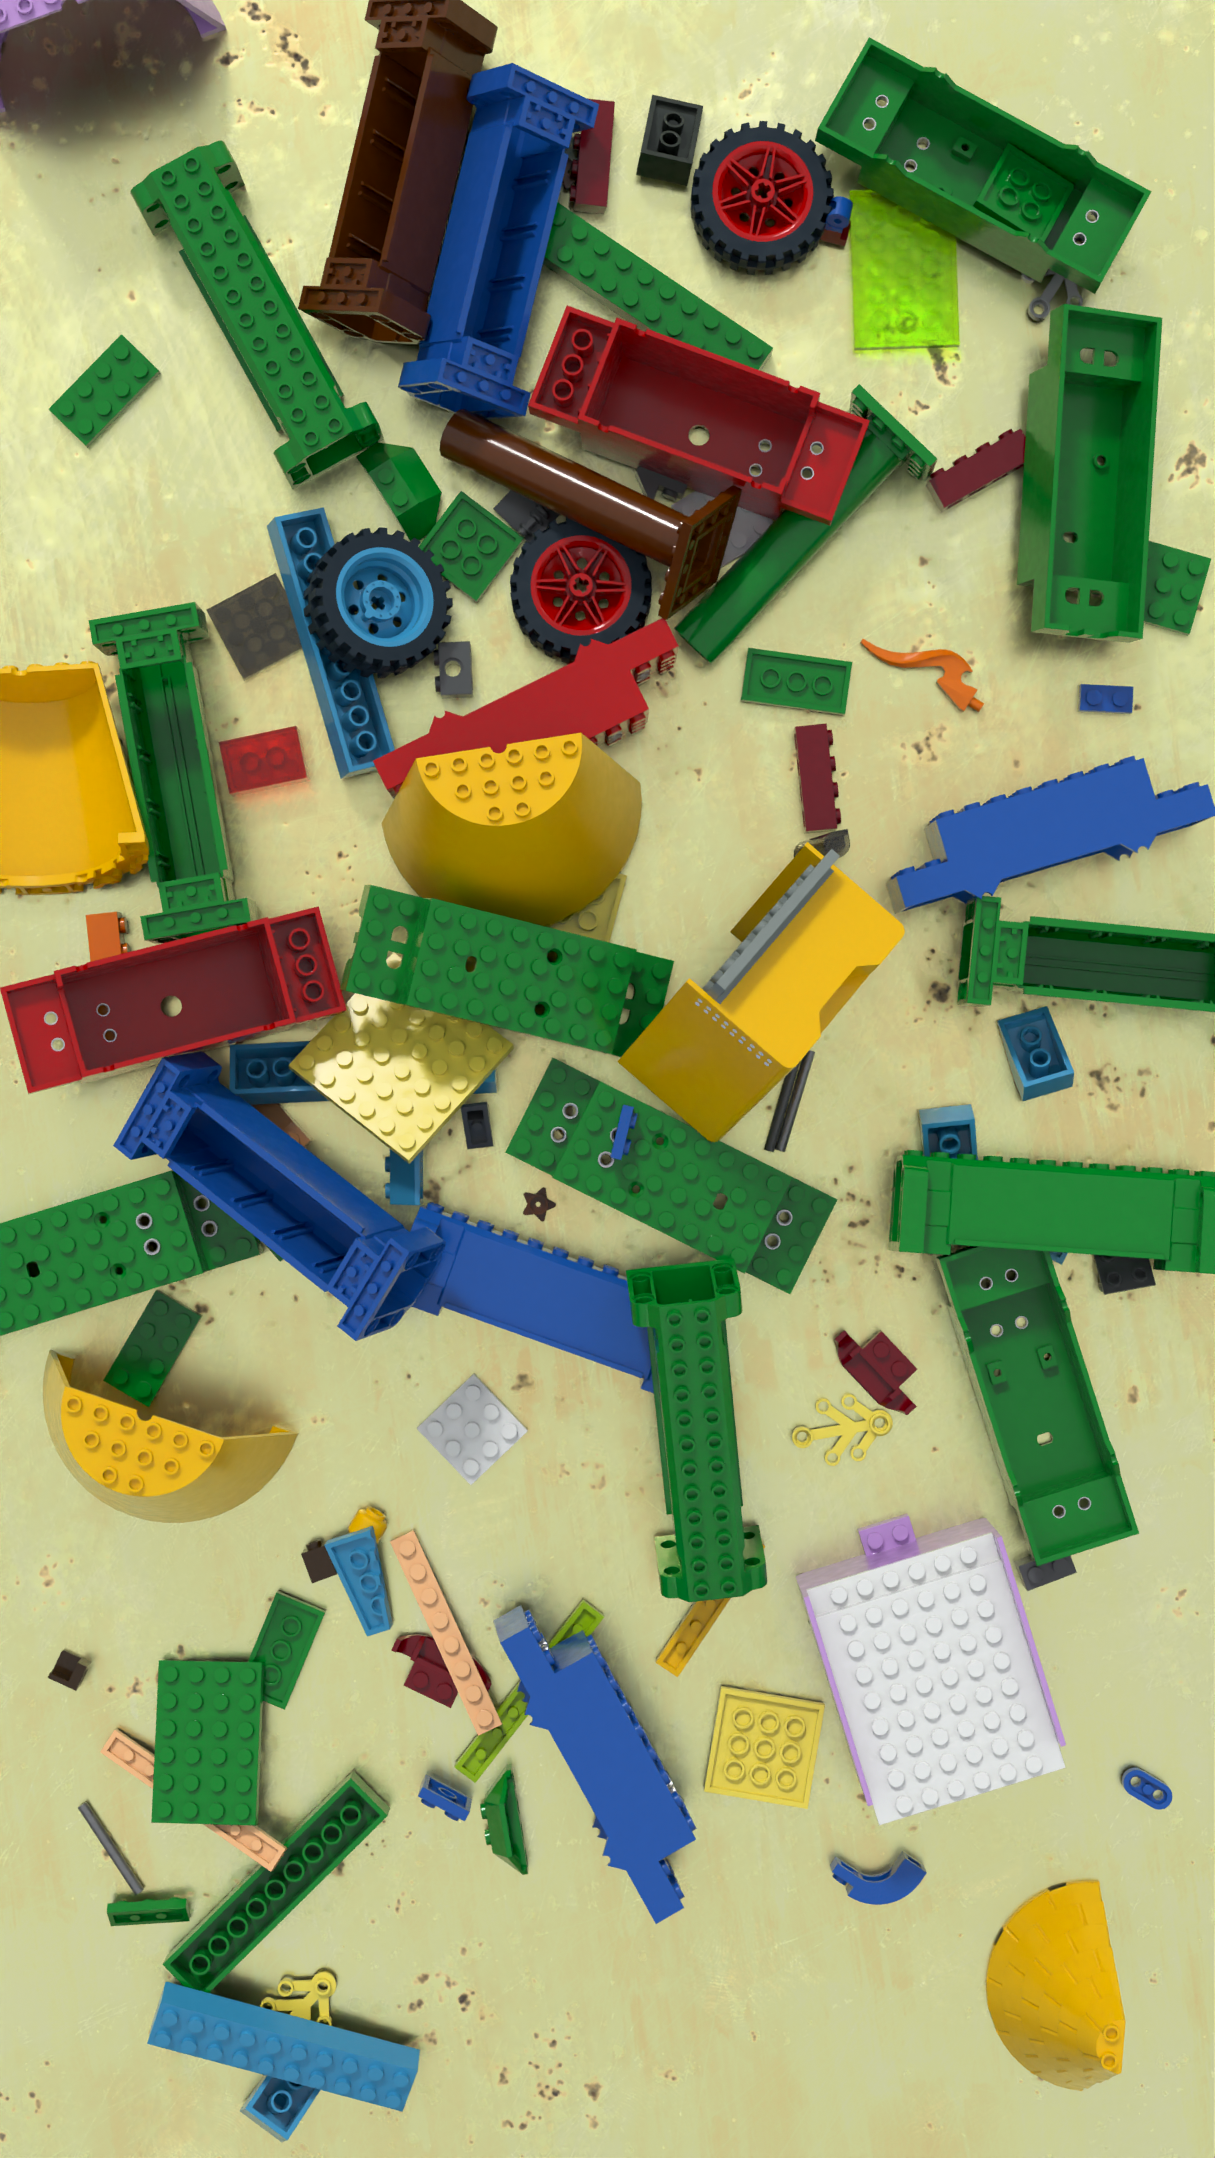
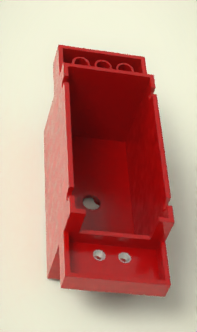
M568 305L565 308L528 404L531 415L580 432L582 449L636 469L638 466L687 484V488L714 498L720 492H724L734 485L742 489L738 507L772 520H776L783 509L829 526H831L870 420L819 402L821 393L803 386L795 388L790 385V381L649 329L646 332L639 330L636 324L616 317L614 323ZM697 426L706 428L709 433V440L700 446L694 445L689 440L690 430ZM762 443H768L770 445V449L767 451L761 450L760 445ZM818 445L822 451L816 454L812 451V447ZM757 467L761 472L759 475H753L751 469ZM805 470L811 471L812 476L810 478H804L802 476V472Z
M319 906L270 919L266 917L247 922L243 925H234L87 962L80 966L67 967L54 971L52 975L0 987L28 1095L79 1081L81 1084L154 1066L159 1064L163 1057L200 1051L207 1052L287 1031L292 1026L341 1014L347 1010L342 991L340 990V983ZM168 996L178 998L182 1005L180 1013L173 1017L165 1015L161 1010V1002ZM104 1005L108 1008L106 1015L98 1013L100 1006ZM48 1014L56 1016L54 1023L49 1024L46 1022L45 1018ZM107 1031L114 1032L115 1038L112 1041H108L105 1038ZM61 1040L63 1048L60 1050L54 1049L53 1042Z

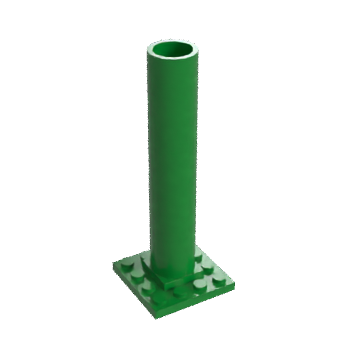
M860 384L851 392L849 410L851 414L870 420L869 427L831 526L785 509L674 627V630L711 665L898 466L901 467L906 463L908 465L907 471L917 480L922 478L926 481L933 473L937 458Z

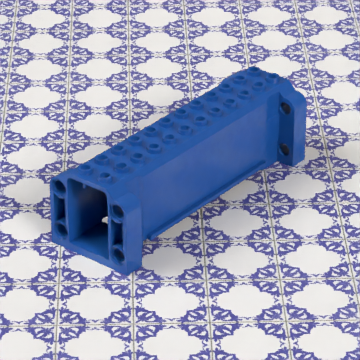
M514 63L475 73L471 77L466 100L475 105L476 112L465 149L427 313L431 315L426 340L419 343L417 360L403 363L398 388L406 391L409 396L453 413L464 408L487 420L526 415L531 393L513 386L518 360L522 354L569 156L564 152L566 148H569L572 133L594 128L599 104Z
M200 1051L163 1057L113 1146L130 1160L156 1154L163 1159L169 1160L170 1162L167 1165L169 1168L321 1290L330 1292L345 1304L348 1309L337 1327L355 1341L394 1327L417 1301L441 1261L446 1242L428 1227L409 1232L399 1221L238 1095L236 1096L223 1086L218 1078L222 1071L221 1065L206 1053Z
M433 1202L420 1207L410 1231L428 1227L442 1238L446 1245L439 1265L412 1307L439 1316L444 1307L641 1378L640 1388L654 1393L647 1327H637L632 1323L627 1277L619 1275V1269L605 1264L602 1269L594 1266V1260L579 1255L577 1260L568 1256L569 1251L555 1246L553 1251L543 1247L544 1242L529 1238L528 1242L518 1238L519 1233L504 1229L503 1233L493 1229L494 1224L479 1220L478 1223L468 1221L469 1215L454 1211L453 1214L443 1212L444 1207Z

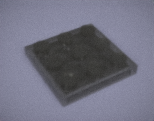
M276 573L207 609L213 624L244 681L303 650L286 591Z

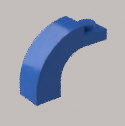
M903 1851L889 1870L874 1876L856 1871L837 1857L830 1864L831 1871L834 1873L832 1877L843 1885L849 1883L846 1887L849 1897L859 1902L873 1905L888 1904L904 1898L919 1885L927 1873L924 1865Z

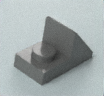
M641 466L637 467L636 479L643 495L654 500L657 492L661 491L662 496L670 500L676 501L677 498L682 499L684 497L687 484Z
M488 1103L463 1104L461 1106L467 1149L493 1146Z

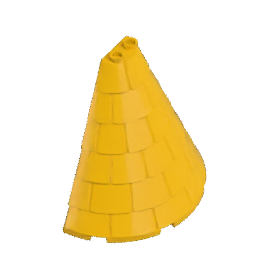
M1099 1880L1068 1882L1066 1886L1052 1891L1047 1889L1024 1903L1003 1926V1932L997 1944L992 1947L986 1972L988 2009L991 2013L996 2032L1010 2054L1023 2067L1041 2079L1056 2086L1083 2091L1084 2088L1088 2089L1096 2083L1109 2080L1122 2072L1126 2021Z

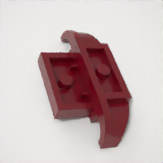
M845 1330L835 1338L837 1355L842 1366L879 1405L908 1415L917 1407L899 1388L917 1368L881 1330L862 1348Z
M412 1634L398 1637L391 1651L411 1657L410 1660L414 1661L403 1686L451 1708L458 1691L433 1636L428 1634ZM472 1656L487 1691H489L491 1680L482 1665Z

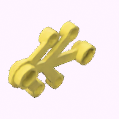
M846 1393L841 1398L842 1406L847 1410H854L865 1419L854 1422L831 1406L828 1399L819 1398L815 1403L817 1412L826 1414L840 1425L811 1430L805 1426H799L792 1432V1441L799 1448H807L813 1440L841 1436L835 1446L824 1454L825 1462L830 1466H836L840 1462V1456L856 1433L867 1431L859 1445H854L850 1449L852 1459L862 1461L865 1459L866 1451L877 1436H884L891 1431L893 1426L891 1416L884 1410L872 1412L859 1403L853 1394ZM847 1397L854 1399V1403L851 1406L844 1404V1400ZM822 1401L828 1403V1408L824 1411L818 1408L819 1403ZM877 1418L884 1420L882 1427L875 1426L874 1422ZM799 1432L807 1434V1438L804 1441L797 1439ZM857 1448L863 1451L862 1456L859 1458L853 1455L854 1450ZM835 1453L837 1455L835 1462L828 1461L827 1457L829 1454Z
M319 1972L313 1976L312 1980L284 1978L278 1985V1992L281 1996L287 1997L293 1991L310 1992L303 1999L274 2000L271 1997H266L261 2001L260 2007L264 2008L263 2004L270 2003L273 2007L271 2010L291 2011L289 2015L311 2020V2006L318 2000L320 2016L316 2022L320 2023L321 2020L325 2019L332 2026V2018L329 2012V1997L336 1990V1980L328 1972ZM324 1982L328 1988L321 1990L318 1984ZM289 1984L291 1989L284 1991L281 1985Z

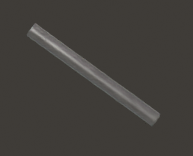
M809 1050L802 1058L775 1147L776 1150L786 1151L815 1055L814 1051Z
M84 1802L78 1807L79 1811L133 1893L137 1895L142 1892L144 1888L88 1803Z

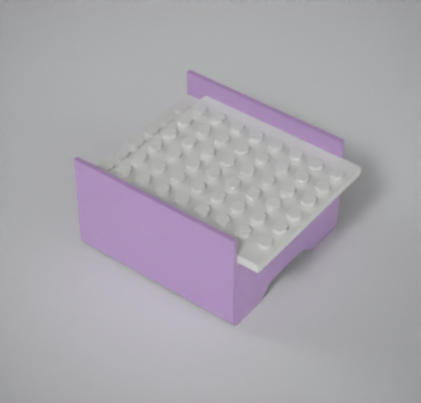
M900 1515L857 1529L865 1554L796 1576L857 1778L867 1805H873L879 1825L1066 1768L1059 1748V1744L1061 1747L1066 1745L1006 1548L1002 1536L986 1518L976 1519L915 1538L909 1515Z

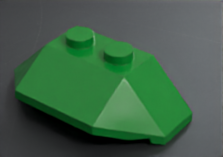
M377 442L356 457L409 541L413 538L420 541L429 534L436 524L442 492L414 448Z
M507 1764L485 1794L484 1803L480 1804L482 1819H487L489 1829H485L486 1844L492 1846L493 1854L522 1875L528 1874L529 1870L513 1767L512 1764Z

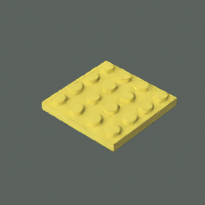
M721 1686L704 1792L808 1809L825 1704Z

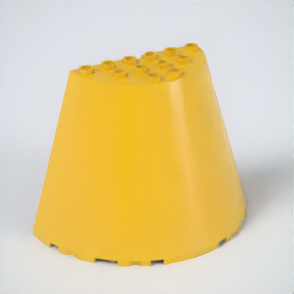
M83 661L80 664L59 662L53 666L31 664L23 671H19L15 666L2 667L0 669V894H2V888L10 890L11 888H16L15 895H51L81 892L86 884L93 883V888L98 889L106 884L121 882L122 875L129 871L130 874L138 873L143 868V864H146L148 861L149 843L99 664L92 661Z
M582 733L507 744L506 750L502 753H495L491 750V747L422 757L415 759L382 821V828L390 855L399 872L421 898H434L541 926H549L563 921L565 917L575 912L576 914L579 913L590 902L598 899L625 867L639 832L642 810L641 785L637 779Z
M49 1350L43 1378V1406L48 1431L55 1449L73 1477L88 1492L115 1510L132 1517L162 1523H185L211 1518L232 1510L254 1496L274 1477L288 1457L297 1438V1432L276 1425L272 1426L269 1434L218 1437L155 1415L150 1420H142L137 1414V1409L70 1387L75 1358Z

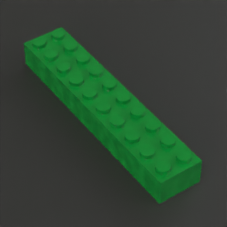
M557 202L543 265L626 321L636 324L639 330L646 332L649 329L760 371L763 369L772 355L773 347Z
M352 1771L281 1842L288 1849L274 1871L270 1872L259 1864L166 1956L162 1965L184 1987L209 1993L388 1816L390 1807Z

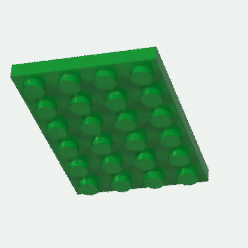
M159 1660L151 1823L258 1825L264 1662Z

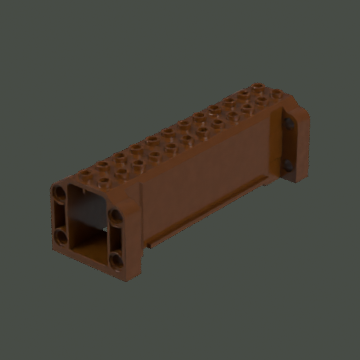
M369 0L365 21L379 30L375 49L380 51V53L374 57L329 257L326 258L320 286H303L298 309L352 337L381 343L418 344L419 341L426 340L431 321V315L426 313V308L473 109V104L466 100L471 77L473 74L481 72L485 54L493 52L498 27L461 0Z

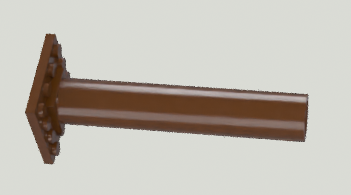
M464 408L454 413L448 421L440 440L439 450L442 457L669 567L664 578L666 581L665 590L661 593L658 601L660 605L658 616L668 620L717 582L742 489L732 485L724 492H720L712 501L709 500L701 509L695 510L691 516H686Z

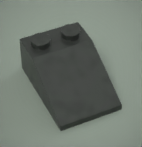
M652 95L636 175L684 186L688 185L703 106Z

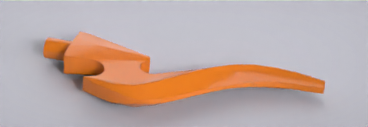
M865 639L861 640L860 643L871 654L889 665L900 668L941 667L944 670V675L937 679L936 683L960 711L964 712L966 707L969 706L979 712L983 707L984 703L973 697L977 689L965 685L961 681V676L964 672L972 673L973 671L969 664L957 653L946 649L914 653L892 652L877 647Z

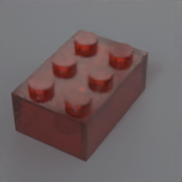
M297 726L219 742L229 794L233 797L310 781L301 734Z

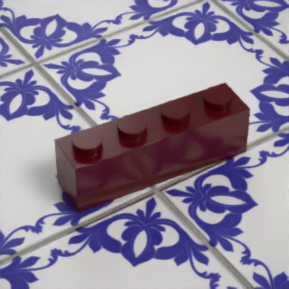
M589 99L599 104L594 128L574 133L573 149L577 150V159H572L571 175L576 176L575 186H570L569 202H573V211L604 214L608 199L615 102Z
M1021 428L1015 432L1012 429L1007 430L998 436L999 441L990 445L989 442H986L975 449L976 454L968 458L966 455H963L952 462L954 466L945 471L944 468H941L930 475L931 479L926 486L941 513L1024 466L1026 437Z
M827 723L796 726L794 728V740L804 834L835 831L837 824H841L840 808H835L834 799L839 797L837 782L832 780V772L836 771L835 756H830L829 746L833 745L832 730H827Z

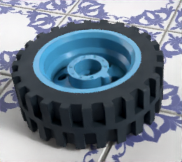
M379 527L374 533H371L370 528L362 529L356 535L352 532L346 535L340 542L335 543L315 564L316 568L309 574L307 579L310 585L304 591L303 599L309 600V604L303 610L304 616L311 617L312 623L308 626L310 635L316 633L320 639L316 643L318 648L322 650L326 647L331 653L328 659L333 663L338 660L345 663L343 669L350 673L356 668L361 670L360 676L367 678L373 673H377L378 678H386L391 673H394L395 676L399 675L408 668L414 667L437 648L436 645L443 640L446 634L443 631L444 628L450 624L452 616L446 614L453 607V598H447L446 592L451 589L449 580L443 582L440 575L445 570L441 564L435 566L430 559L434 556L430 549L424 552L418 547L421 543L419 540L413 538L409 542L403 539L404 532L397 530L393 535L387 534V528ZM378 575H383L386 581L378 580ZM354 581H357L359 590L354 588ZM399 593H402L404 595V602H401V597ZM374 603L377 609H373L371 605ZM348 609L354 611L358 610V613L356 615H351L348 612ZM393 621L401 622L400 627L394 626ZM369 625H371L374 634L369 632Z

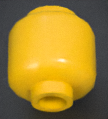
M369 1506L366 1509H359L352 1519L348 1531L352 1533L373 1526L378 1544L387 1529V1523L384 1520L385 1515Z

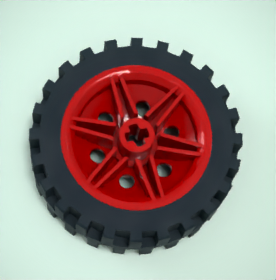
M759 121V127L750 128L748 122L741 124V129L738 132L734 133L732 128L725 131L724 138L721 141L715 139L710 144L709 152L702 154L699 167L695 169L693 176L691 218H694L695 221L694 229L696 234H700L703 238L702 245L706 250L711 248L715 252L714 258L720 263L725 259L730 262V269L737 271L738 266L747 268V274L755 275V270H765V275H771L774 269L780 267L782 271L790 269L791 263L796 260L798 263L805 260L807 253L810 250L814 251L818 246L819 239L825 230V219L832 210V207L829 206L830 200L834 197V188H831L832 174L831 170L827 171L825 168L826 159L824 155H817L815 152L816 144L811 139L807 143L801 139L802 132L797 129L794 130L793 134L784 131L785 124L778 123L777 128L767 127V121ZM751 168L758 170L759 174L757 177L749 172ZM781 173L784 175V179L774 180L776 174ZM738 188L741 193L733 196L731 190ZM763 191V194L767 193V197L762 199L761 195L758 196V192ZM790 199L793 204L791 207H788L783 201ZM744 213L749 220L747 222L741 221L739 218L740 214ZM771 219L775 221V225L772 227L765 225L766 221Z
M567 517L566 521L557 524L556 520L548 523L549 528L544 531L538 529L533 533L534 538L529 543L525 542L523 544L519 558L516 557L514 561V570L510 577L513 612L523 634L529 637L530 643L534 647L543 649L545 655L551 658L554 655L561 658V662L569 663L570 660L575 661L580 643L583 646H588L591 643L590 639L609 645L644 627L646 617L649 615L652 596L651 571L648 569L645 555ZM583 558L587 561V566L584 569L577 566L579 559ZM561 571L564 574V578L555 579L554 573ZM608 573L610 578L608 581H603L599 579L600 575ZM577 583H581L582 586L587 585L586 591L582 593L580 589L576 590ZM557 597L563 600V604L560 607L553 604V600ZM606 599L609 605L606 608H600L598 605L600 600ZM577 612H583L585 614V618L583 620H577L575 618V614Z

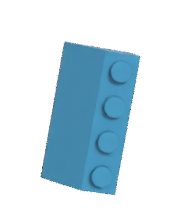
M390 1149V1157H385V1172H390V1183H385V1198L390 1199V1204L393 1205L423 1204V1150L409 1164Z

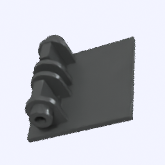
M511 490L493 508L528 543L534 538V532L538 529L544 531L549 527L548 523L556 520L560 515Z
M1094 1255L1100 1278L1099 1288L1104 1295L1156 1285L1148 1258Z

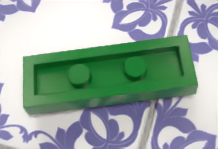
M172 1897L168 1900L145 1899L138 1902L118 1901L107 1904V1915L111 1926L190 1921V1910L186 1898Z

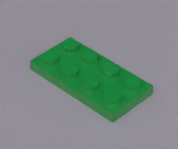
M121 334L49 408V411L88 448L155 380L160 371Z
M748 648L741 701L845 715L852 662Z
M157 1289L103 1381L149 1407L203 1315Z
M279 1591L276 1592L248 1662H264L263 1701L285 1710L326 1611Z

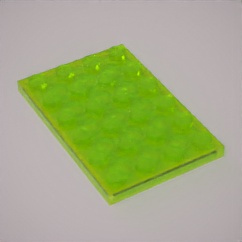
M873 190L849 191V200L853 203L850 217V253L854 350L959 347L956 236L884 198Z

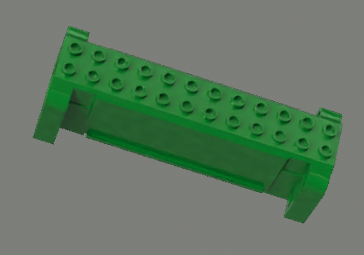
M216 141L210 145L196 147L152 171L142 182L131 189L130 194L153 235L172 226L183 248L179 253L269 418L277 432L283 430L284 434L288 436L289 441L277 448L273 454L293 490L368 449L377 442L384 440L379 423L367 402L359 403L350 408H345L342 403L341 397L344 394L246 215L242 216L230 194L245 184L225 142Z
M196 602L88 620L93 645L107 656L118 655L120 674L115 675L136 799L149 843L147 863L151 883H157L163 910L162 913L140 916L144 940L155 944L167 943L258 920L256 902L249 898L236 900L234 898L232 887L234 879L198 673L194 667L191 653V643L209 638L205 613Z
M975 896L967 901L958 972V1005L990 1006L993 987H1002L1008 991L1023 992V994L1215 1012V934L1035 916H1030V921H1000L1001 897L982 896V899H979Z
M907 1150L904 1151V1155L897 1156L892 1185L888 1250L950 1255L952 1244L1154 1259L1153 1269L1215 1274V1172L1194 1171V1175H1189L1190 1170L1168 1169V1174L1163 1173V1168L1155 1167L1142 1168L1141 1172L1136 1171V1166L1127 1165L1115 1166V1170H1110V1164L1098 1163L1089 1164V1168H1083V1162L1070 1161L1062 1162V1166H1056V1160H1036V1164H1029L1030 1159L1010 1158L1009 1162H1003V1157L983 1156V1160H976V1155L957 1154L956 1159L949 1158L950 1153L930 1152V1157L923 1156V1151Z
M732 1258L626 1270L632 1323L637 1327H647L666 1514H672L675 1534L654 1537L661 1594L665 1598H679L687 1602L742 1597L750 1591L760 1589L767 1584V1570L759 1525L743 1527L741 1506H743L726 1330V1319L739 1316L743 1311L741 1288L735 1260Z

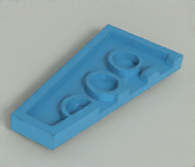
M373 1526L327 1540L324 1546L366 1635L371 1636L390 1630L393 1622Z

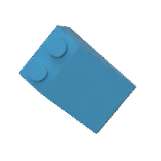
M1047 1006L997 1021L1013 1079L1022 1101L1073 1086L1074 1070Z
M971 1104L919 1110L923 1156L930 1157V1152L950 1153L949 1158L957 1159V1154L976 1155V1160H978L975 1118Z
M264 2075L240 2109V2112L280 2142H284L289 2139L320 2090Z

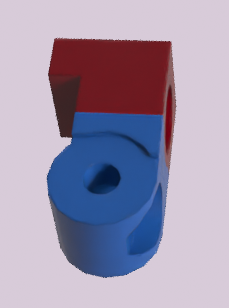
M837 196L830 200L829 206L832 207V210L825 219L826 226L820 240L845 247L851 224L850 217L853 203L848 198Z

